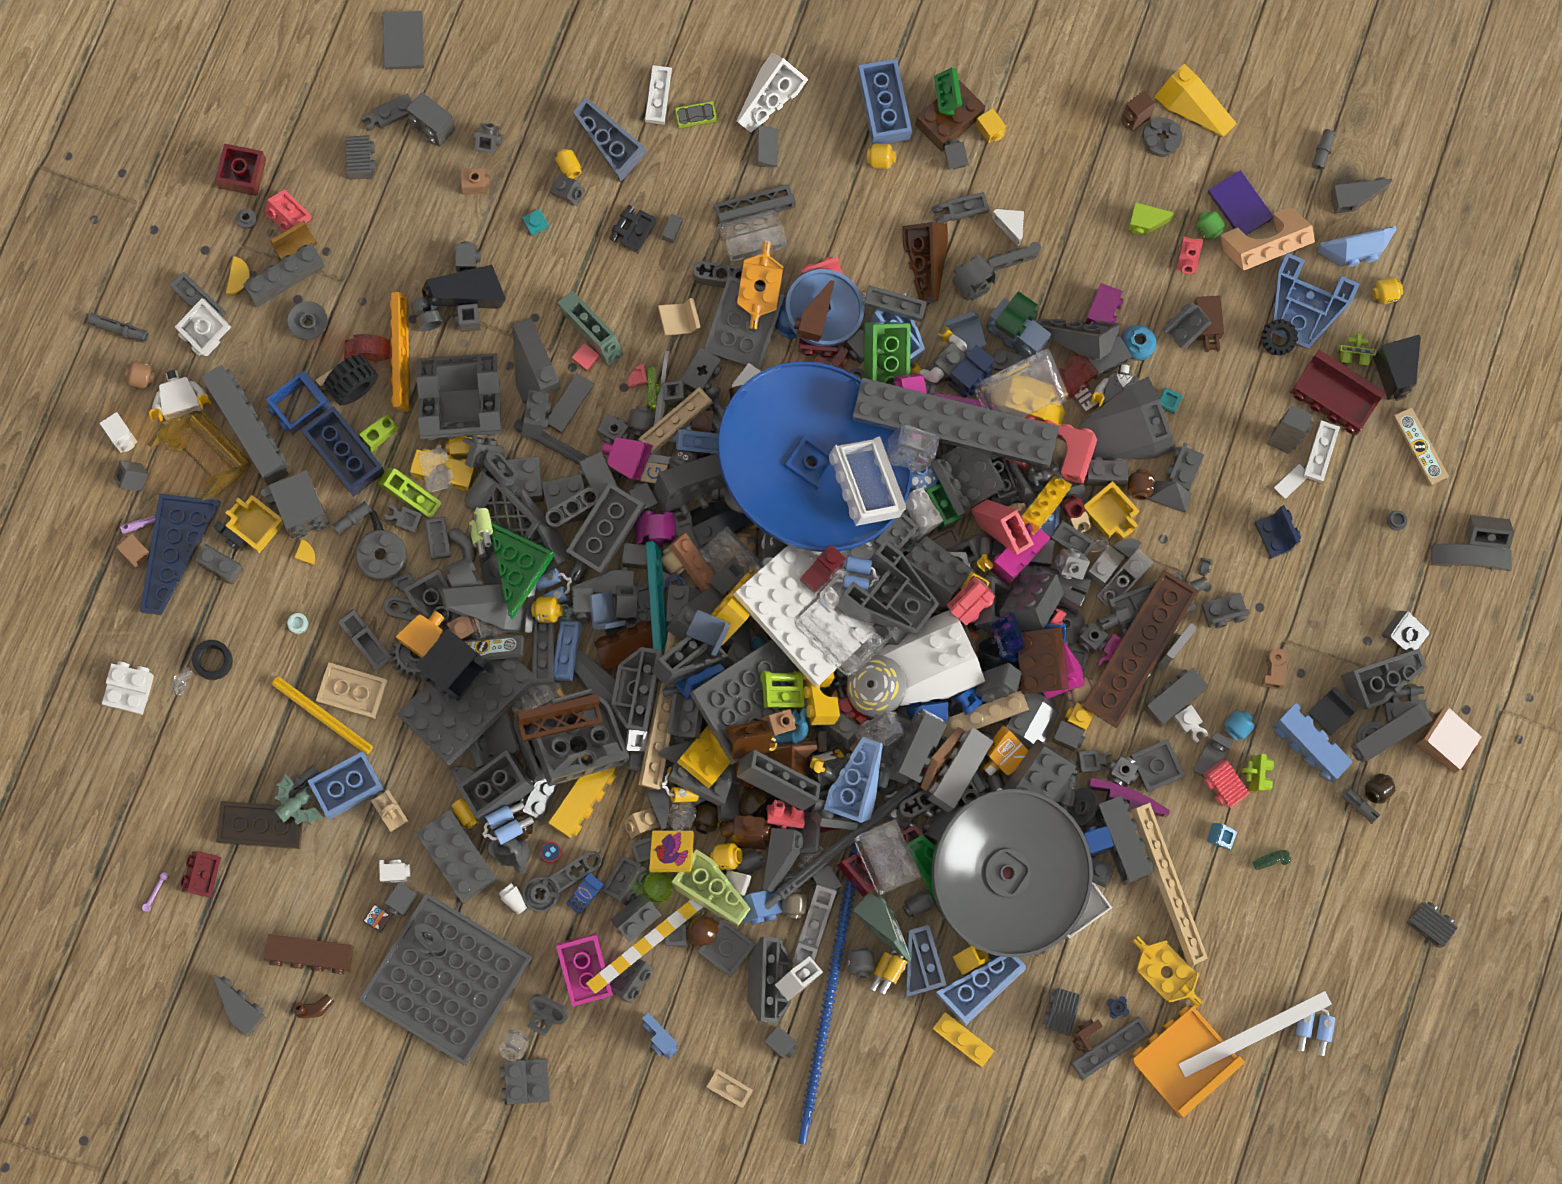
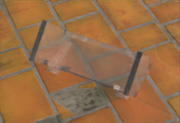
M839 571L797 613L794 623L843 674L853 675L882 649L897 632L898 628L895 626L882 637L875 632H869L862 638L833 610L839 602V597L831 586L842 575Z

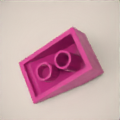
M597 932L556 943L572 1007L613 996L610 983L596 994L586 984L606 968Z

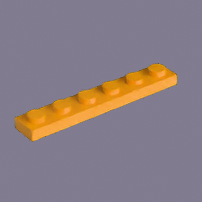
M400 292L391 293L390 300L392 316L390 320L392 338L390 340L392 347L391 384L393 386L391 402L393 408L401 412L410 411L408 297Z

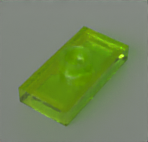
M648 367V408L656 411V395L660 392V383H656V368Z

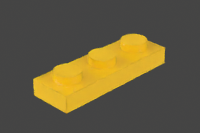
M944 1012L932 1028V1030L981 1068L994 1053L991 1047L946 1012Z

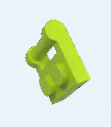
M794 671L793 673L761 672L760 679L763 683L764 708L805 707L803 674L801 671ZM772 681H792L794 687L772 686Z

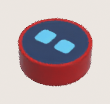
M547 842L541 847L540 854L545 862L554 863L561 857V849L555 842Z

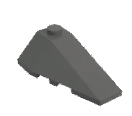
M524 490L517 493L515 496L540 520L529 541L555 554L543 573L572 559L571 554L566 552L568 548L562 537L554 528L546 524V517ZM510 503L512 514H517L516 506ZM512 517L513 523L517 525V528H520L518 517ZM524 517L525 528H529L532 522L527 517Z

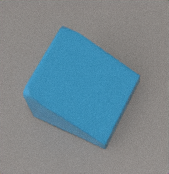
M1213 823L1207 842L1231 850L1237 831L1224 824Z

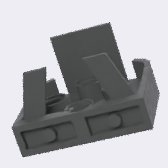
M592 689L552 699L550 704L589 696ZM599 697V709L603 719L602 724L532 740L548 787L627 763L629 755L612 709L601 697ZM594 709L585 711L583 717L588 720L597 719ZM567 715L563 719L565 723L571 722L575 724L577 718L572 715ZM549 719L545 720L542 726L550 730L554 729L558 723ZM531 724L530 734H533L537 727ZM593 736H600L602 741L595 740ZM573 739H580L585 743L586 750L575 753L571 750L569 742ZM559 746L563 748L564 751L558 752L555 749V747ZM581 760L589 761L590 765H584Z

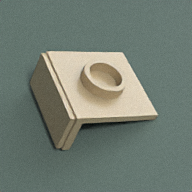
M689 298L684 304L658 305L665 336L693 334L700 328L694 299Z

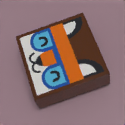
M374 904L363 922L381 933L392 915Z

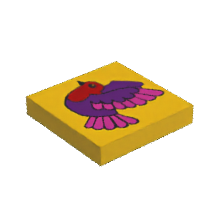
M652 831L650 872H691L694 832Z

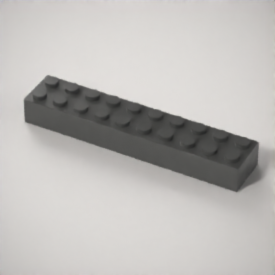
M866 378L861 380L852 416L853 421L1043 468H1048L1051 464L1059 426Z

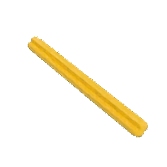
M279 676L273 680V687L358 750L363 751L365 755L372 751L373 746L289 683Z

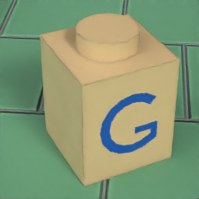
M647 462L640 480L641 483L647 482L649 487L655 488L658 472L667 470L668 465Z

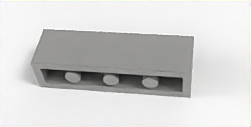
M975 728L963 732L958 740L960 742L959 746L955 747L948 757L950 758L947 765L944 764L938 773L940 775L937 782L934 781L928 790L930 795L927 799L946 812L955 808L993 743V740Z

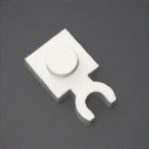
M1192 705L1174 716L1184 733L1188 731L1192 733L1191 738L1194 743L1199 742L1196 736L1197 733H1201L1204 738L1208 736L1207 731L1199 727V724L1203 721Z

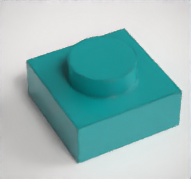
M540 209L522 217L531 236L549 228V224Z

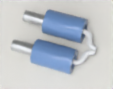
M848 555L843 564L845 571L869 575L872 570L873 576L876 579H873L870 585L869 579L844 574L843 578L832 576L829 579L830 583L842 585L844 590L854 581L867 591L868 588L873 587L875 582L879 581V576L876 575L875 569L871 567L872 560Z

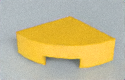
M302 539L295 559L315 566V552L312 546Z

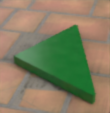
M491 522L493 529L492 541L498 561L497 565L502 580L508 616L513 619L555 554Z

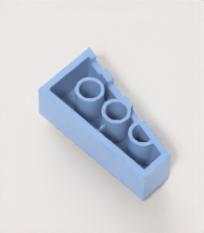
M1000 956L984 967L937 991L936 995L966 1026L1026 970V965L1018 957Z

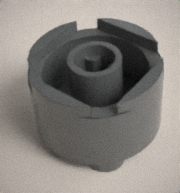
M977 254L967 264H961L955 268V276L952 282L967 301H969V298L974 301L990 290L988 286L991 283L995 285L998 275L986 260Z
M463 558L443 567L444 571L449 570L450 572L447 574V578L452 588L483 586L480 578L475 579L473 572L476 569L471 559L467 561L466 558Z

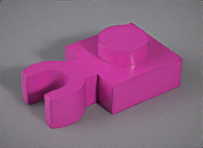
M1115 634L1111 635L1108 643L1102 649L1107 654L1098 660L1097 665L1100 666L1103 661L1109 662L1122 640Z

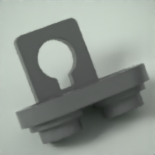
M533 995L529 1000V1008L535 1015L527 1027L546 1036L554 1023H565L569 1016L568 1010L564 1005L547 998L545 995ZM544 1021L545 1028H539L535 1022Z

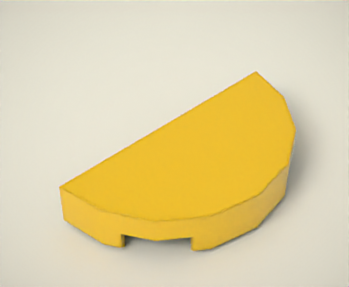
M233 256L227 285V295H236L238 292H241L245 288L243 284L250 278L247 264L241 258Z

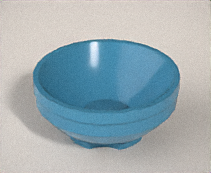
M1134 325L1122 334L1121 339L1131 353L1132 360H1145L1154 353L1156 337L1148 327ZM1136 335H1143L1146 342L1142 345L1137 344L1134 340Z

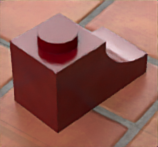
M831 544L801 576L800 581L815 594L842 568L846 557Z

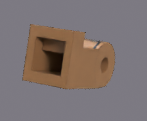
M1274 649L1266 658L1268 675L1262 678L1261 687L1282 689L1285 686L1287 655L1282 649Z

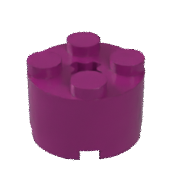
M652 511L642 512V516L638 517L635 522L636 544L646 545V542L653 541L661 548H663L665 543L670 545L676 539V519L673 512H663L661 514H654Z

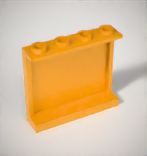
M1186 1005L1178 1012L1180 1017L1175 1021L1170 1019L1164 1024L1165 1030L1160 1034L1154 1033L1148 1039L1149 1044L1144 1048L1142 1046L1138 1047L1132 1053L1134 1057L1130 1060L1179 1118H1184L1245 1063L1240 1056L1237 1057L1233 1053L1187 1077L1184 1076L1179 1066L1180 1063L1224 1042L1196 1010V1005L1191 1007Z

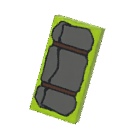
M713 101L675 108L679 128L717 122Z

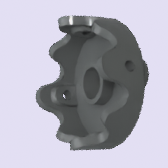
M372 531L366 534L357 545L355 552L357 565L360 571L371 581L392 580L406 568V547L402 540L390 531ZM379 550L386 551V557L382 560L375 558V554Z

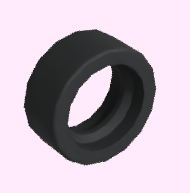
M203 641L193 651V667L205 679H221L232 668V654L226 645L220 641ZM211 648L220 650L224 655V664L219 670L214 672L203 669L200 662L203 652Z

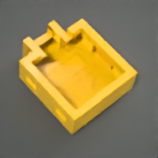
M1113 481L1084 505L1089 520L1107 540L1113 535L1120 541L1124 540L1138 527L1133 518L1138 514L1139 510Z
M253 495L246 502L237 498L235 505L230 511L227 510L225 512L227 517L231 519L226 527L236 533L260 554L284 525L283 520Z

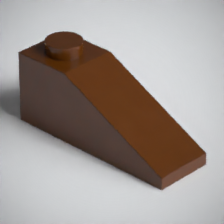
M830 280L803 311L800 318H796L794 329H797V337L815 342L820 341L835 281Z

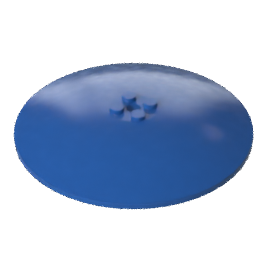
M791 362L770 367L758 373L740 387L726 407L719 427L717 442L719 465L724 482L734 501L742 512L765 533L799 549L824 552L831 544L838 551L853 549L878 537L896 519L855 526L854 520L849 515L847 501L843 499L841 485L836 480V471L829 461V454L835 445L840 446L873 440L880 436L905 503L910 492L913 464L906 433L852 420L862 379L843 369L816 362ZM873 450L846 455L866 511L893 506V503L888 501L887 496L889 492L886 484L881 482L882 473L880 468L875 466ZM806 459H812L815 462V466H809L806 463Z

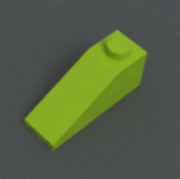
M386 468L376 483L390 495L429 519L433 517L442 503L395 468Z

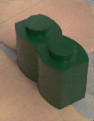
M1018 291L1000 314L994 326L1013 340L1017 335L1021 337L1027 328L1024 326L1028 320L1032 321L1037 315L1038 311L1036 309L1038 304Z

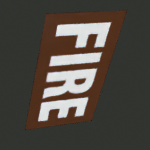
M1079 371L1061 383L1085 416L1099 407L1100 404L1096 401L1090 404L1094 391Z

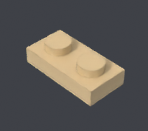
M716 1069L707 1085L708 1089L742 1109L753 1089L719 1069Z

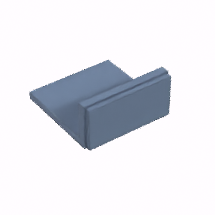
M972 311L945 321V325L950 328L951 332L966 343L967 349L964 353L971 351L976 344L979 347L987 345L981 321L976 312Z
M612 591L589 595L594 630L625 625L626 620H615Z
M697 610L686 635L712 645L711 655L716 656L728 633L730 623Z

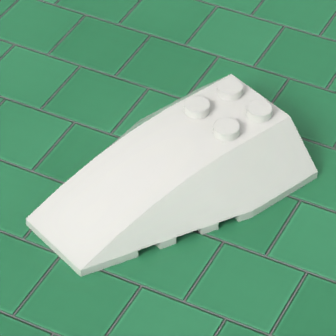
M950 610L929 618L917 634L909 632L898 645H887L874 654L893 659L904 671L907 688L905 697L900 704L901 706L915 702H928L939 698L946 699L985 682L977 656L962 624ZM874 681L870 682V688L874 686Z

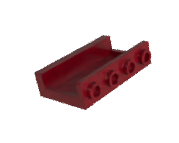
M1318 350L1290 393L1293 394L1296 400L1309 404L1310 408L1315 412H1321L1326 415L1329 421L1343 426L1346 432L1358 435L1386 392L1321 350Z

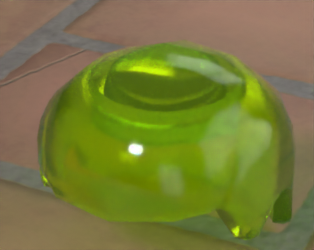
M660 872L649 874L642 884V893L651 903H663L671 897L673 892L671 880L667 875Z

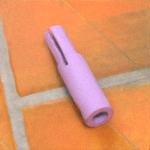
M156 516L121 525V531L125 534L155 523Z

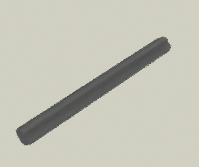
M518 419L514 424V428L519 432L522 431L523 420ZM543 431L541 439L532 438L579 465L580 461L588 458L587 455ZM610 469L616 483H618L621 475Z

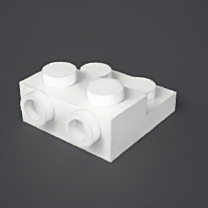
M202 298L175 328L179 331L178 335L185 342L189 341L193 345L191 349L197 355L208 356L220 343L219 339L231 326Z
M923 487L913 490L908 495L904 513L919 526L916 530L918 535L914 538L918 542L944 520Z
M118 661L117 665L111 663L102 705L143 715L154 675L149 673L150 669L137 666V669L129 668L130 664Z

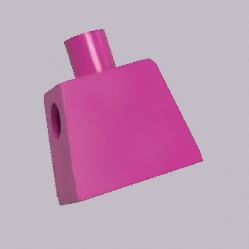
M616 437L613 444L606 442L603 445L602 453L609 456L607 465L628 478L640 481L653 445Z

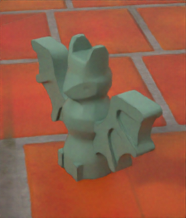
M284 775V779L277 783L279 791L277 796L274 797L276 801L281 802V806L274 810L281 821L284 823L290 817H293L296 825L301 822H307L312 825L314 821L323 819L322 815L314 807L309 810H300L302 805L315 796L314 793L309 795L307 792L308 786L298 792L295 797L289 798L294 783L287 775Z

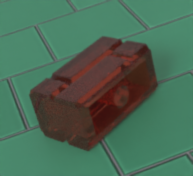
M1074 355L1067 361L1069 365L1064 370L1061 368L1053 375L1054 379L1051 381V384L1066 400L1075 396L1099 373L1085 356Z

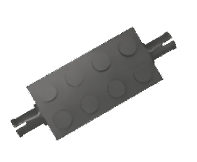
M1180 572L1172 574L1198 591L1209 588V583H1204V581H1207L1204 576L1188 582L1183 580ZM1156 581L1108 600L1107 604L1112 614L1097 619L1098 625L1103 624L1100 627L1101 631L1117 625L1122 637H1124ZM1194 602L1191 603L1187 612L1196 609Z

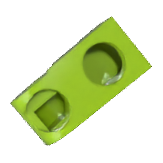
M385 415L361 432L359 438L369 451L373 453L387 438L395 434L399 427L388 415Z

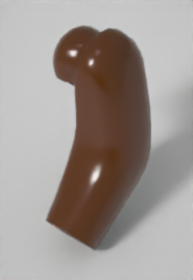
M326 994L313 1004L298 1003L294 1006V1013L298 1018L320 1017L330 1008L334 1000Z

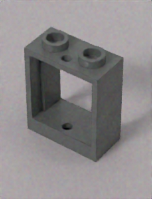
M984 576L983 578L989 581L987 587L996 595V616L994 615V598L992 605L984 608L979 613V617L974 622V625L994 637L1013 635L1014 631L1007 632L999 613L1013 588L998 580L995 576Z

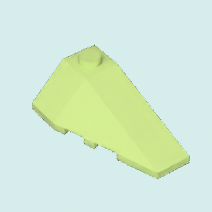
M697 849L692 857V871L679 872L672 881L676 891L736 925L741 923L750 910V907L717 867L713 859Z

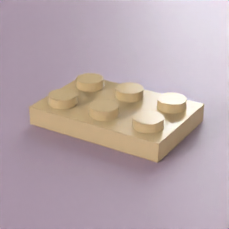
M328 662L316 702L375 719L388 680Z

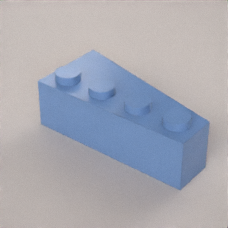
M1295 703L1272 726L1275 729L1274 732L1279 738H1285L1290 743L1289 746L1296 753L1300 752L1310 766H1315L1321 771L1320 775L1325 780L1334 782L1353 761L1336 743H1329L1327 734L1323 730L1315 728L1313 726L1314 720L1309 715L1301 714L1299 712L1301 707Z

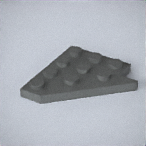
M696 739L666 747L659 751L658 755L673 762L667 780L720 807L725 804L736 773V763H730L713 785L707 788L677 763Z

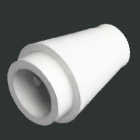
M512 883L498 893L501 896L500 899L517 915L527 908L517 886L514 887Z

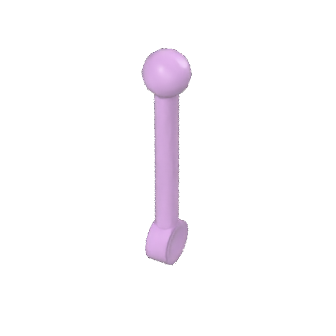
M166 872L160 874V880L148 902L142 906L143 911L149 912L151 910L150 905L163 881L168 878Z

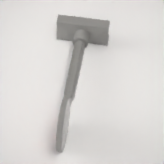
M666 350L654 425L664 415L663 383L667 382L670 351ZM661 448L653 455L650 453L647 462L668 465L669 468V459L671 457L660 455Z

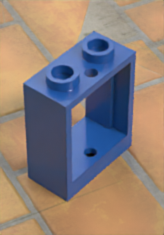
M302 371L266 398L268 403L266 408L273 417L277 415L280 418L278 422L285 432L289 430L292 435L331 406L329 400L305 371ZM304 385L319 404L291 424L276 405Z

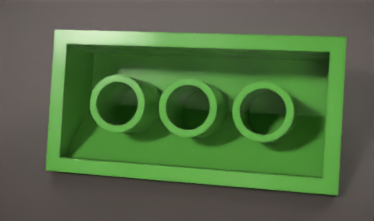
M865 322L864 373L866 379L893 385V382H895L894 376L910 374L911 323Z

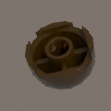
M749 787L742 793L739 812L741 816L762 817L766 821L767 805H772L774 800L780 799L758 787Z

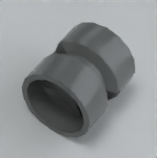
M423 296L411 302L410 305L414 316H417L416 322L420 331H431L444 323L440 311L437 310L438 306H429L427 299H424Z

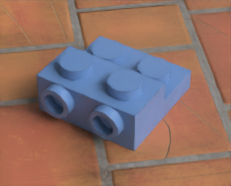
M647 1013L642 1018L644 1022L642 1026L650 1035L656 1034L651 1039L653 1043L651 1048L659 1056L663 1054L670 1059L678 1051L676 1048L678 1043Z

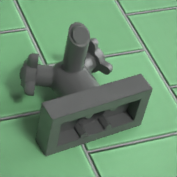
M1053 460V465L1048 468L1037 466V471L1030 468V473L1025 474L1035 493L1041 492L1054 475L1058 479H1064L1061 474L1062 468L1057 464L1056 460Z

